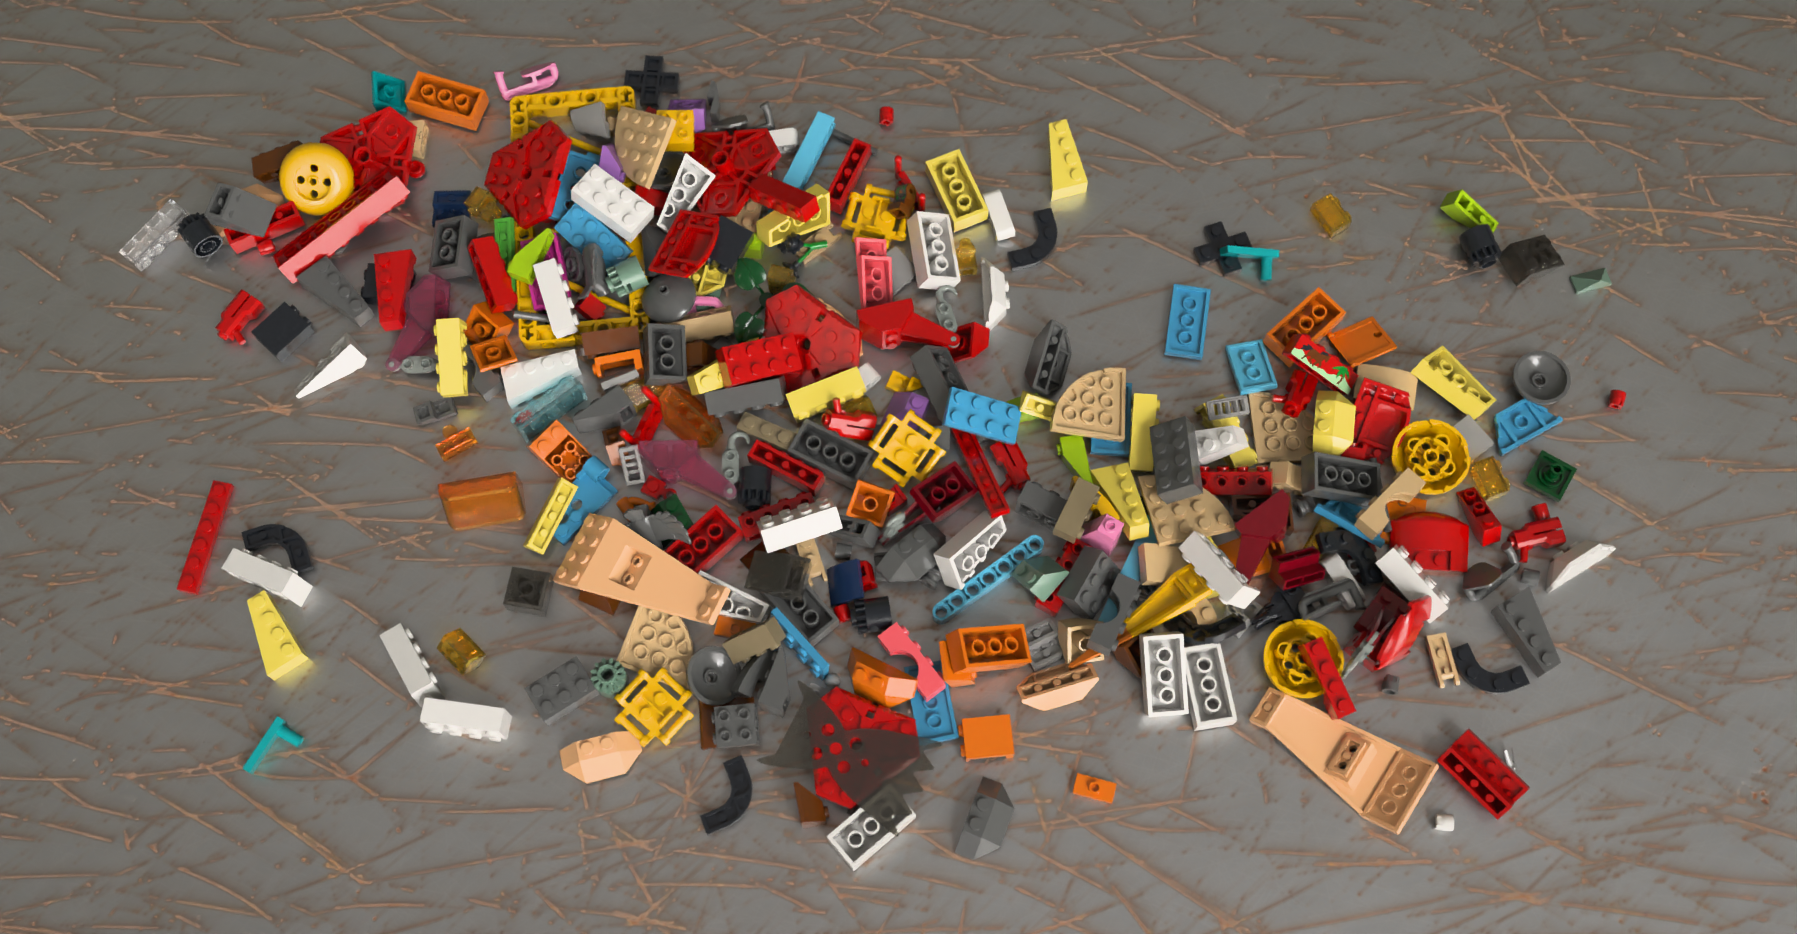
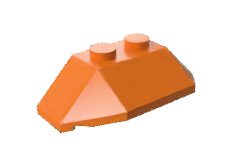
M855 647L851 648L847 667L855 694L886 708H892L914 697L919 679Z

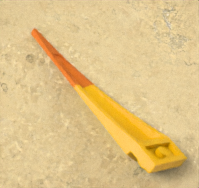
M1191 563L1174 572L1131 614L1130 618L1127 617L1124 620V623L1127 625L1123 634H1118L1116 638L1119 640L1118 645L1195 607L1197 602L1212 594V590L1207 586L1205 580L1194 571ZM1088 649L1071 662L1068 667L1073 669L1101 653Z

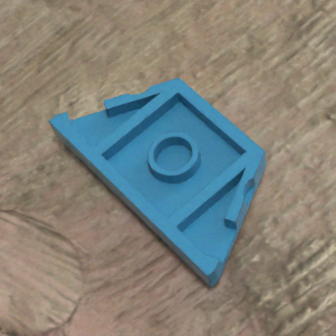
M1525 398L1497 413L1493 419L1499 455H1505L1563 421V418L1547 412L1548 409L1532 403Z
M1335 500L1327 501L1326 505L1323 506L1317 504L1314 512L1334 522L1335 525L1347 529L1379 548H1382L1385 543V539L1380 537L1382 531L1371 541L1354 526L1357 521L1356 515L1363 509L1362 507Z

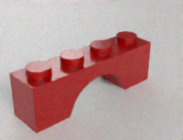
M1318 637L1299 645L1298 649L1305 664L1313 671L1319 681L1324 697L1323 703L1331 720H1337L1356 712L1323 638Z

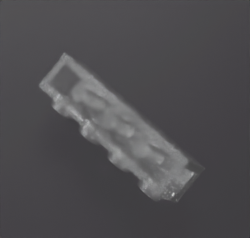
M170 199L119 253L125 260L142 272L157 255L164 251V248L171 241L176 239L179 234L177 229L180 228L178 224L182 223V220L190 214Z

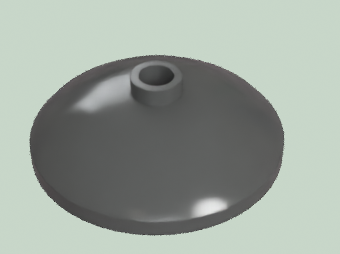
M664 152L651 188L660 190L672 188L685 155L683 152Z
M667 274L659 275L647 285L643 292V310L655 322H675L687 315L694 306L696 288L689 277L683 278Z
M1546 351L1529 352L1517 361L1513 369V383L1517 391L1532 403L1540 405L1556 403L1567 394L1570 388L1571 376L1566 364L1552 353Z
M707 646L695 652L690 658L686 669L687 684L693 695L701 702L713 706L723 705L736 697V694L730 692L741 671L739 662L733 664L724 648ZM707 675L710 676V681L707 680Z

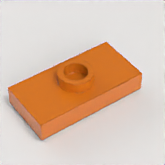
M719 615L714 635L730 638L732 635L756 625V623Z
M1077 773L1072 794L1112 804L1117 784Z

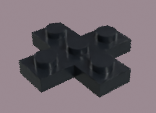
M645 55L643 71L626 70L624 86H629L633 90H641L640 106L658 107L660 91L678 92L680 75L679 73L663 72V56Z
M1222 221L1204 226L1203 230L1209 243L1195 247L1193 250L1199 266L1217 261L1224 277L1241 272L1242 267L1238 258L1220 256V248L1227 245L1252 247L1246 231L1228 237Z

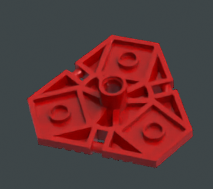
M391 106L360 119V124L355 125L351 123L321 136L320 143L333 146L348 159L354 172L355 183L353 193L389 165L403 183L408 186L410 168L408 167L409 162H412L417 127ZM398 161H402L401 166H398ZM405 200L402 202H398L394 205L393 208L404 204Z
M552 120L522 136V139L518 138L492 154L484 186L498 202L504 205V209L525 230L552 216L561 181L557 180L559 174L564 173L572 144V139Z
M767 128L734 130L733 135H729L727 131L694 133V151H681L716 175L696 204L701 213L718 215V217L721 215L724 217H736L750 198L748 186L762 174L768 175L767 173L771 171V168L774 167L782 156Z
M795 285L767 299L765 308V332L763 336L767 338L793 332L803 369L793 374L784 375L788 393L856 366L859 367L862 331L834 310L829 311L826 309L827 305L799 285ZM821 315L825 317L823 321L819 320ZM807 339L810 340V347L808 349L805 348V341ZM818 369L820 373L817 376L814 372V370Z
M835 687L807 708L810 745L814 753L812 755L815 790L816 795L851 810L881 788L882 782L886 779L890 781L920 758L916 720L880 704L879 706L873 705L872 701L839 687ZM869 711L875 714L873 719L866 717ZM855 743H861L863 750L855 752L852 750V746ZM828 746V752L822 753L821 747ZM879 768L882 773L876 777L873 771Z

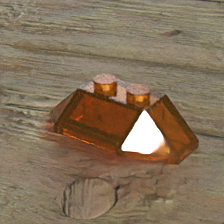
M669 383L658 397L665 425L691 449L712 448L724 433L719 418H715L714 415H708L707 407L691 393Z

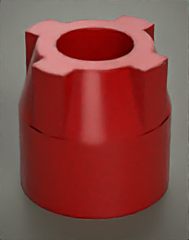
M889 106L881 107L879 109V124L890 126L894 122V109Z
M271 238L256 244L261 256L277 251Z
M1611 390L1608 407L1620 410L1625 402L1626 392Z
M1546 503L1531 507L1535 521L1551 518Z
M842 604L833 608L834 614L839 619V624L851 620L848 604Z

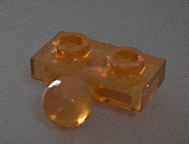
M446 425L442 431L446 439L435 446L445 462L477 445L478 442L470 427L458 432L454 425Z

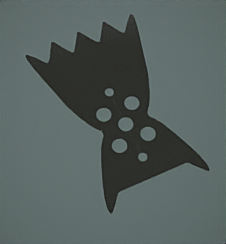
M798 681L804 699L776 754L759 758L757 761L770 766L797 769L827 767L834 780L850 799L893 835L899 836L891 817L894 815L912 814L911 809L903 798V794L923 792L913 773L916 771L933 770L934 767L924 754V750L937 748L943 744L935 740L888 730L853 729L847 731L827 704L805 683ZM825 724H831L835 731L833 735L827 737L823 735L822 727ZM809 731L811 733L810 738H805L803 733ZM857 737L861 739L862 747L860 749L853 750L850 747L849 743L852 738ZM835 742L842 745V752L838 755H833L830 752L829 745ZM815 747L820 748L823 753L822 757L819 760H813L810 757L811 749ZM863 759L869 761L867 767L862 766L861 761ZM841 761H847L850 764L851 768L848 773L843 774L839 772L838 764Z

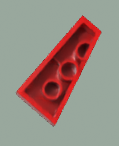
M412 249L374 254L379 323L385 331L404 329L408 297H410L411 280H413V269L417 259Z

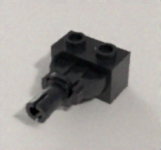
M1278 586L1270 602L1264 605L1266 611L1250 620L1252 626L1255 624L1254 629L1257 631L1270 622H1274L1277 626L1282 622L1286 623L1295 619H1302L1298 610V603L1305 595L1302 588L1298 586L1282 590ZM1312 604L1307 605L1310 613L1316 611Z

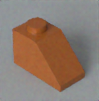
M621 426L602 431L605 447L612 466L622 465L618 448L627 446L625 439L619 435ZM624 452V455L628 456L629 452Z

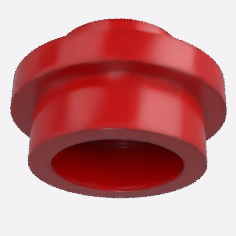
M414 160L409 163L410 177L420 178L424 175L426 169L422 162Z

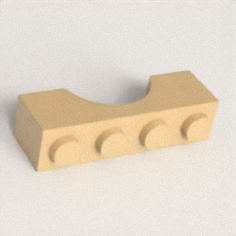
M1407 468L1403 473L1399 471L1392 479L1394 482L1391 485L1387 483L1380 491L1382 494L1371 499L1368 503L1370 507L1367 510L1363 508L1356 515L1357 521L1354 526L1371 541L1389 522L1385 505L1394 500L1409 503L1426 484L1411 469Z

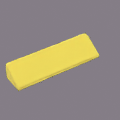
M1023 390L1019 411L1051 421L1057 401Z
M564 478L556 480L523 544L525 548L541 555L544 554L578 486Z

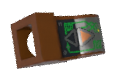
M912 183L899 185L895 188L893 203L888 204L887 211L897 220L911 217L916 197V188Z

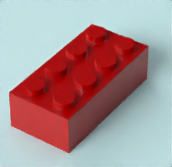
M793 332L725 346L715 351L724 388L793 374L803 369Z
M715 505L687 530L691 544L676 540L664 552L697 574L700 570L706 573L744 538L743 531Z

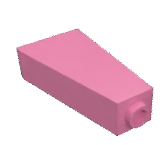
M1105 514L1083 524L1082 528H1085L1080 540L1096 549L1103 550L1110 557L1118 543L1124 523Z

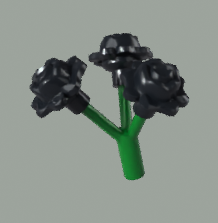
M792 232L791 235L787 236L785 242L777 244V248L781 249L783 254L787 251L795 255L800 251V248H809L798 261L795 260L792 264L782 263L784 275L789 279L794 277L799 279L797 269L801 266L800 263L813 250L828 247L826 240L804 243L800 239V234Z

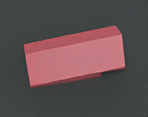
M855 237L861 309L893 302L891 257H887L886 239Z

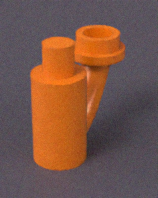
M623 497L616 503L623 515L628 509H633V505L646 504L650 510L657 505L654 501L650 503L638 497Z

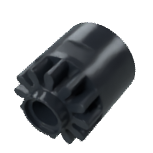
M198 212L190 214L182 220V223L178 224L180 228L177 231L196 257L210 256L223 244L222 237L205 217L204 213L201 215Z
M1488 224L1472 227L1459 236L1460 243L1465 254H1467L1471 267L1488 268L1497 262V258L1501 257L1502 252Z
M750 465L739 469L738 504H743L749 510H759L760 507L763 508V505L771 504L772 470L770 468Z
M888 596L854 600L855 609H850L852 627H858L859 634L885 631L892 626Z

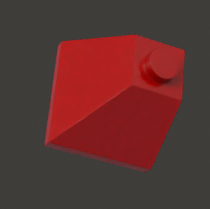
M975 321L958 326L955 333L960 336V345L956 349L948 348L955 363L974 358L988 347L990 329Z

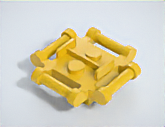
M867 183L864 196L856 192H850L848 209L845 219L842 220L841 227L854 231L852 243H854L855 237L886 239V250H888L892 239L905 241L907 220L909 218L901 219L899 230L895 232L897 219L887 211L888 204L893 202L885 197L875 195L870 197L872 193L894 198L895 191L874 187L873 184ZM856 203H861L857 223H853L852 218Z
M912 409L908 411L902 421L889 413L886 416L887 420L873 441L870 440L867 444L880 453L872 467L878 468L899 482L902 488H904L911 476H914L921 482L927 479L940 457L946 454V451L934 444L942 430L938 427L936 429L918 417ZM911 420L932 435L931 438L928 440L907 425L908 422ZM893 423L896 424L898 428L884 448L880 447V442ZM931 448L935 453L922 472L918 473L915 470ZM884 457L907 472L903 477L882 462Z
M664 667L657 672L654 678L650 677L641 668L630 684L614 697L625 708L617 715L614 721L618 725H623L640 741L639 744L643 747L654 737H657L667 746L671 742L672 736L687 720H691L694 716L683 706L693 693L689 689L683 688L667 673L668 670ZM661 679L681 696L678 701L658 684ZM645 680L648 684L628 703L625 699ZM678 712L682 713L674 724L662 734L661 730ZM631 714L650 732L645 735L626 717Z

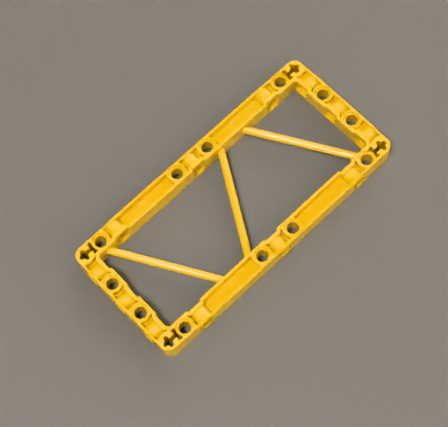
M629 86L515 96L510 101L511 142L518 138L522 139V136L529 133L531 128L535 129L542 125L532 121V117L567 116L571 114V110L600 101L605 104V110L618 109L619 113L621 106L637 110L634 90ZM569 136L572 139L571 145L601 156L602 149ZM627 175L624 183H622L633 192H635L636 185H638ZM514 220L516 254L521 250V241L536 238V230L534 226L525 230ZM554 227L551 229L553 233H559L554 229ZM640 232L631 243L626 241V244L633 250L628 258L636 255L645 274L642 234ZM516 280L518 311L539 313L534 311L529 284ZM569 281L570 289L581 294L585 287ZM647 286L629 294L630 306L607 296L598 297L591 290L590 293L599 301L630 314V317L580 321V324L577 325L579 332L574 334L638 326L639 339L642 340L643 329L651 321L644 311L642 313H637V311L643 309L642 295ZM519 319V337L523 346L528 350L576 346L574 334L557 339L553 334L550 324L540 325V321L534 320L525 324L526 319Z

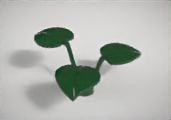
M739 258L734 273L736 284L741 289L747 291L756 287L761 293L759 297L761 307L754 315L749 312H742L735 320L734 333L738 343H744L753 338L759 337L761 339L763 337L765 324L762 319L756 317L766 307V300L774 295L764 292L758 285L766 280V272L763 266L755 260ZM797 282L788 283L782 289L783 292L795 285H799L812 294L804 285Z

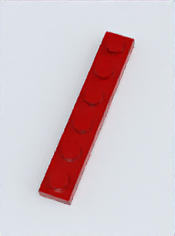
M950 427V431L991 519L1010 513V508L975 434Z
M213 480L177 586L178 591L196 595L199 593L234 486L230 483Z

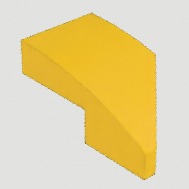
M895 370L892 371L885 386V389L894 393L913 392L923 388L919 379L913 376L909 378Z

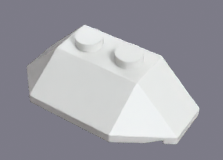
M981 258L980 270L984 326L991 331L1006 316V309H1010L1009 298H1006L1005 293L1009 291L1008 281H1005L1004 273L987 259Z
M1585 540L1581 543L1579 541L1574 542L1568 547L1569 551L1566 553L1560 551L1553 556L1554 560L1548 567L1545 591L1547 593L1551 592L1616 550L1615 546L1591 540Z

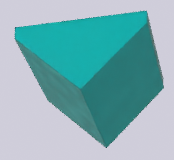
M372 71V101L376 111L378 112L391 106L400 114L406 113V104L404 102L406 98L405 81Z

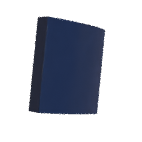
M471 190L434 191L432 203L434 209L432 217L433 228H435V221L461 215L471 219Z
M859 559L849 560L827 569L832 608L842 604H850V601L864 598Z

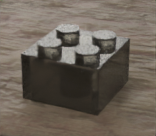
M512 567L503 605L510 611L546 617L554 584L553 576L548 572Z

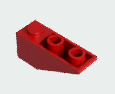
M1471 487L1456 492L1470 528L1481 546L1499 542L1502 525L1476 488Z

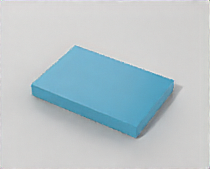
M1262 339L1225 346L1240 395L1277 389L1278 384Z

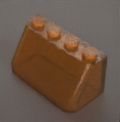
M515 471L438 484L440 500L448 524L453 530L461 531L515 522L523 519L526 514L523 483Z

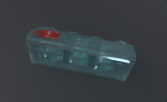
M571 375L568 378H563L553 389L546 390L539 399L531 401L524 410L516 412L510 421L527 443L537 436L552 420L560 419L588 397L582 384Z

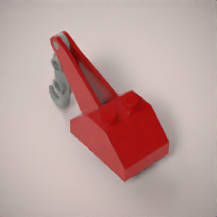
M949 285L942 286L937 290L935 313L939 325L914 313L912 298L856 310V327L862 331V340L882 350L894 349L900 346L903 341L956 349L960 345V336L955 333L957 331V322L953 309L944 299L943 293L945 291H951L954 295L958 293L954 287Z

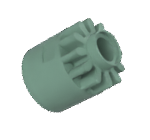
M636 255L606 269L609 275L605 277L606 283L611 293L617 292L619 298L649 285Z
M602 658L601 662L595 663V668L590 671L594 687L605 698L614 699L617 694H620L629 685L627 672L621 663L613 660V658L609 660Z

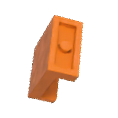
M640 349L594 358L595 363L592 364L593 373L599 379L605 378V370L635 365L639 375L644 374V360Z
M1010 714L964 718L961 721V725H958L959 737H963V745H960L961 757H965V762H970L972 759L1005 756V758L1014 757Z

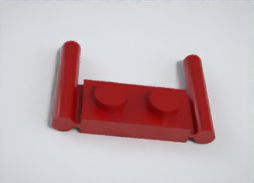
M899 155L895 156L894 165L895 178L898 179L896 182L897 186L912 183L905 171H902V157ZM916 190L914 209L925 212L926 196L924 193L919 194Z
M643 386L641 392L652 403L648 404L633 436L625 429L619 431V435L630 445L638 444L640 454L645 453V446L649 445L662 420L663 411L667 409V405L647 386Z

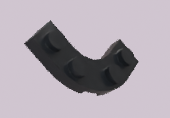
M1051 208L1033 212L1038 230L1037 240L1029 247L1007 252L1012 271L1036 266L1049 257L1057 240V226Z
M267 524L242 532L246 550L253 551L269 545L282 546L289 556L291 568L298 571L297 574L314 569L309 548L296 531L280 524Z
M1344 530L1323 532L1315 535L1320 554L1336 551L1344 552L1355 560L1363 586L1378 584L1384 581L1381 570L1376 565L1377 558L1374 551L1361 537Z
M1235 613L1209 625L1194 624L1182 614L1163 622L1164 627L1168 631L1183 633L1184 642L1192 644H1219L1223 640L1246 629L1245 622Z
M1468 643L1451 649L1459 675L1473 688L1475 687L1487 694L1497 695L1505 694L1530 684L1521 665L1505 672L1492 673L1479 665Z
M742 755L723 762L732 788L727 802L721 807L700 816L708 836L735 824L745 814L750 805L752 781Z

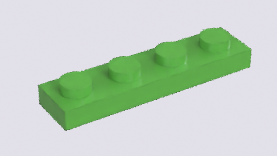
M512 217L494 219L495 242L499 245L501 259L505 261L506 272L508 271L509 262L515 256L514 218ZM511 277L513 291L517 292L516 279Z

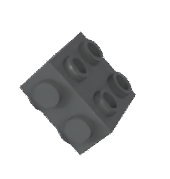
M749 703L714 707L711 718L712 723L715 724L716 732H713V742L717 744V748L760 745L757 704Z

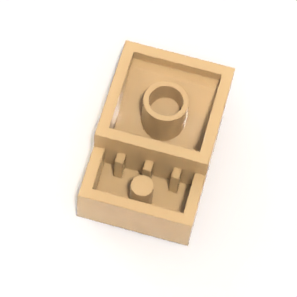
M1371 364L1358 365L1357 375L1359 376L1355 382L1354 402L1365 377L1409 392L1410 397L1408 398L1411 411H1414L1418 384L1416 376L1408 371Z
M1155 543L1141 544L1138 547L1141 585H1152L1159 588L1174 572L1188 565L1189 563L1181 556L1183 553L1180 549L1171 545L1159 547Z

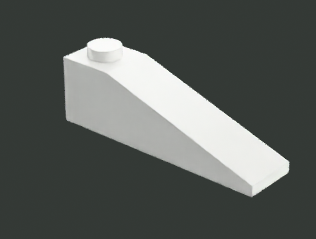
M346 332L329 349L331 351L330 355L327 358H321L316 371L309 372L294 389L295 396L298 399L365 365L367 360L366 353L349 333Z

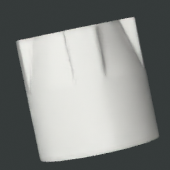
M1452 814L1435 815V829L1453 831L1454 816Z

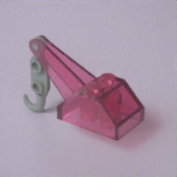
M436 274L424 275L406 293L404 309L408 318L385 363L389 371L398 372L402 369L406 373L415 374L431 373L436 370V363H439V360L430 356L414 355L433 336L437 338L434 335L436 319H449L450 282Z
M736 431L728 437L727 446L722 454V475L701 457L697 440L639 441V454L643 464L666 484H676L685 480L727 500H734L737 497V489L734 484L739 479L740 457L735 447V439L743 437L746 443L749 444L750 438L742 431Z

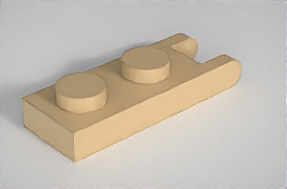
M832 222L803 241L804 243H814L826 240L828 244L826 248L813 250L802 261L804 265L843 237L841 232L835 236L831 233L830 230L834 227ZM800 248V251L795 255L800 259L809 248Z
M812 538L795 544L809 586H813L811 578L822 575L824 582L828 581L815 539Z
M1446 632L1426 636L1425 641L1438 687L1444 688L1443 680L1450 678L1453 679L1455 686L1460 685Z

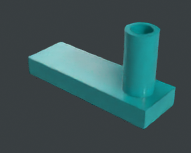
M1227 245L1220 248V256L1261 259L1260 280L1271 281L1272 260L1279 258V250Z
M277 716L242 769L254 774L278 736L296 747L300 746L304 737L286 727L287 722Z

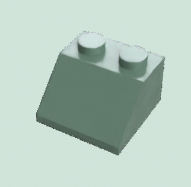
M1049 556L1023 560L1011 575L1044 603L1069 572Z

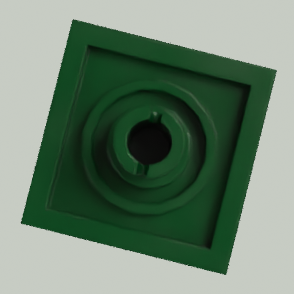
M1542 450L1523 484L1559 502L1577 469Z

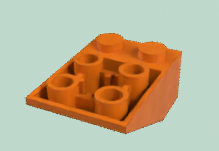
M557 419L552 420L526 446L556 476L564 478L571 483L576 479V475L582 470L585 462L592 457Z
M1240 538L1218 546L1235 568L1241 542ZM1283 541L1277 544L1273 542L1268 546L1253 577L1270 573L1272 558L1286 553Z

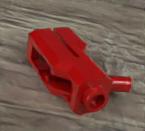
M241 289L221 313V321L215 327L218 331L217 335L225 341L227 339L230 341L236 339L239 345L245 344L246 340L241 334L242 329L250 320L257 319L266 307L261 301Z
M1294 369L1285 388L1288 394L1284 396L1272 394L1271 397L1272 402L1284 403L1281 411L1292 418H1297L1301 411L1306 410L1318 383L1316 377L1308 374L1304 385H1302L1306 373L1299 369Z
M833 398L834 410L827 409L823 413L821 418L823 426L827 430L835 431L841 437L870 441L874 430L868 428L875 429L877 416L873 412L856 410L853 413L845 412L841 409L840 398Z
M999 441L991 445L989 452L995 464L1002 466L1006 474V481L1000 486L1002 493L1004 494L1011 485L1014 491H1022L1026 482L1031 479L1027 473L1028 463L1017 442L1014 445L1006 443L1003 445Z
M1558 517L1526 523L1521 529L1512 531L1508 535L1507 541L1511 542L1515 551L1520 550L1519 562L1527 563L1528 551L1533 547L1542 546L1545 549L1562 546L1566 542V536L1563 529L1556 530L1562 528Z

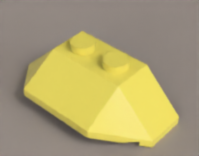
M704 264L697 272L689 276L696 288V296H705L723 288L728 273L726 275L722 274L717 270V267Z
M1318 390L1313 430V452L1340 456L1353 444L1356 406L1338 391Z

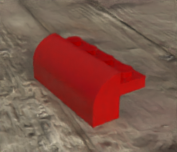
M1469 728L1437 759L1497 820L1512 808L1514 803L1530 789Z

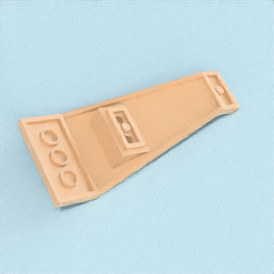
M589 513L585 518L580 531L575 536L574 542L553 578V581L560 585L713 625L731 591L725 586L711 583L616 519Z
M1271 687L1268 688L1249 718L1251 723L1268 730L1363 819L1397 835L1400 834L1439 768L1437 763L1402 749L1341 719L1331 720L1328 713Z

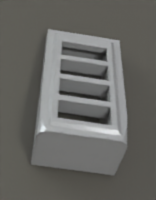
M1247 395L1206 401L1209 421L1246 416L1250 413ZM1229 402H1232L1234 412L1232 413ZM1222 403H1224L1226 414H1223ZM1215 404L1217 405L1218 415H1215L1213 405Z
M638 444L618 448L626 486L646 482ZM635 450V454L633 455H624V452ZM628 459H637L636 462L626 463ZM638 465V469L628 471L627 467ZM640 473V476L630 478L629 474Z

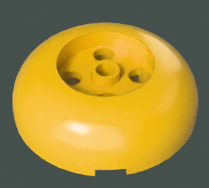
M307 142L293 148L285 156L279 170V183L286 199L289 202L293 201L298 210L306 214L322 216L339 206L353 193L354 172L348 159L338 149L325 143ZM311 165H317L318 171H312ZM298 176H303L305 182H300ZM326 178L330 179V186L325 185ZM312 190H316L318 192L317 197L313 196Z
M1434 419L1416 421L1406 426L1393 443L1391 452L1393 469L1397 474L1399 471L1403 473L1409 468L1423 479L1426 484L1419 493L1426 495L1443 494L1457 487L1467 475L1471 461L1467 448L1468 444L1462 434L1448 423ZM1406 432L1403 441L1401 442L1400 446L1398 447V444H1399V441H1400L1401 437H1402V436L1404 435V433ZM1422 444H1428L1429 449L1424 450ZM1440 454L1444 455L1445 461L1439 460ZM1416 458L1419 463H1413L1411 459ZM1429 469L1434 470V476L1430 475Z
M1295 619L1281 624L1268 637L1263 650L1264 669L1270 681L1283 693L1296 698H1314L1323 694L1319 681L1313 671L1305 662H1300L1299 658L1303 659L1300 651L1294 652L1292 650L1293 644L1299 646L1315 638L1322 637L1341 676L1344 666L1343 650H1341L1336 636L1324 625L1313 620L1303 621V619ZM1290 662L1292 669L1286 668L1284 664ZM1303 671H1310L1311 677H1306Z

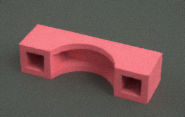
M896 622L878 635V642L889 656L905 655L916 663L919 670L916 690L928 702L946 688L943 674L940 671L936 672L934 670L932 660L928 656L924 657L920 652L922 649L915 640L912 642L908 637L909 632L903 625L899 626Z

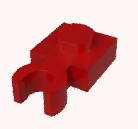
M649 475L640 490L642 494L656 501L660 497L665 500L669 494L674 495L676 493L677 495L673 488L666 489V482L652 475Z

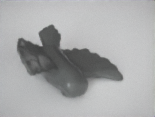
M595 242L583 247V277L575 283L586 287L578 296L579 300L588 297L591 290L598 297L611 293L605 280L607 272L602 257L604 253Z
M645 504L628 509L623 515L630 521L628 524L623 525L663 550L662 541L667 539L681 540L691 544L688 531L684 528L683 523L678 521L675 516L670 515L668 511H658L656 514H652L648 505Z

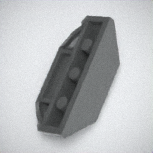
M1053 319L1047 323L1035 338L1024 372L1030 388L1043 395H1048L1062 387L1072 355L1067 327Z
M933 523L919 525L889 549L875 570L888 583L894 581H917L937 565L933 554L946 543V536Z
M983 776L955 850L956 854L975 860L1001 847L1014 812V807L1002 783Z

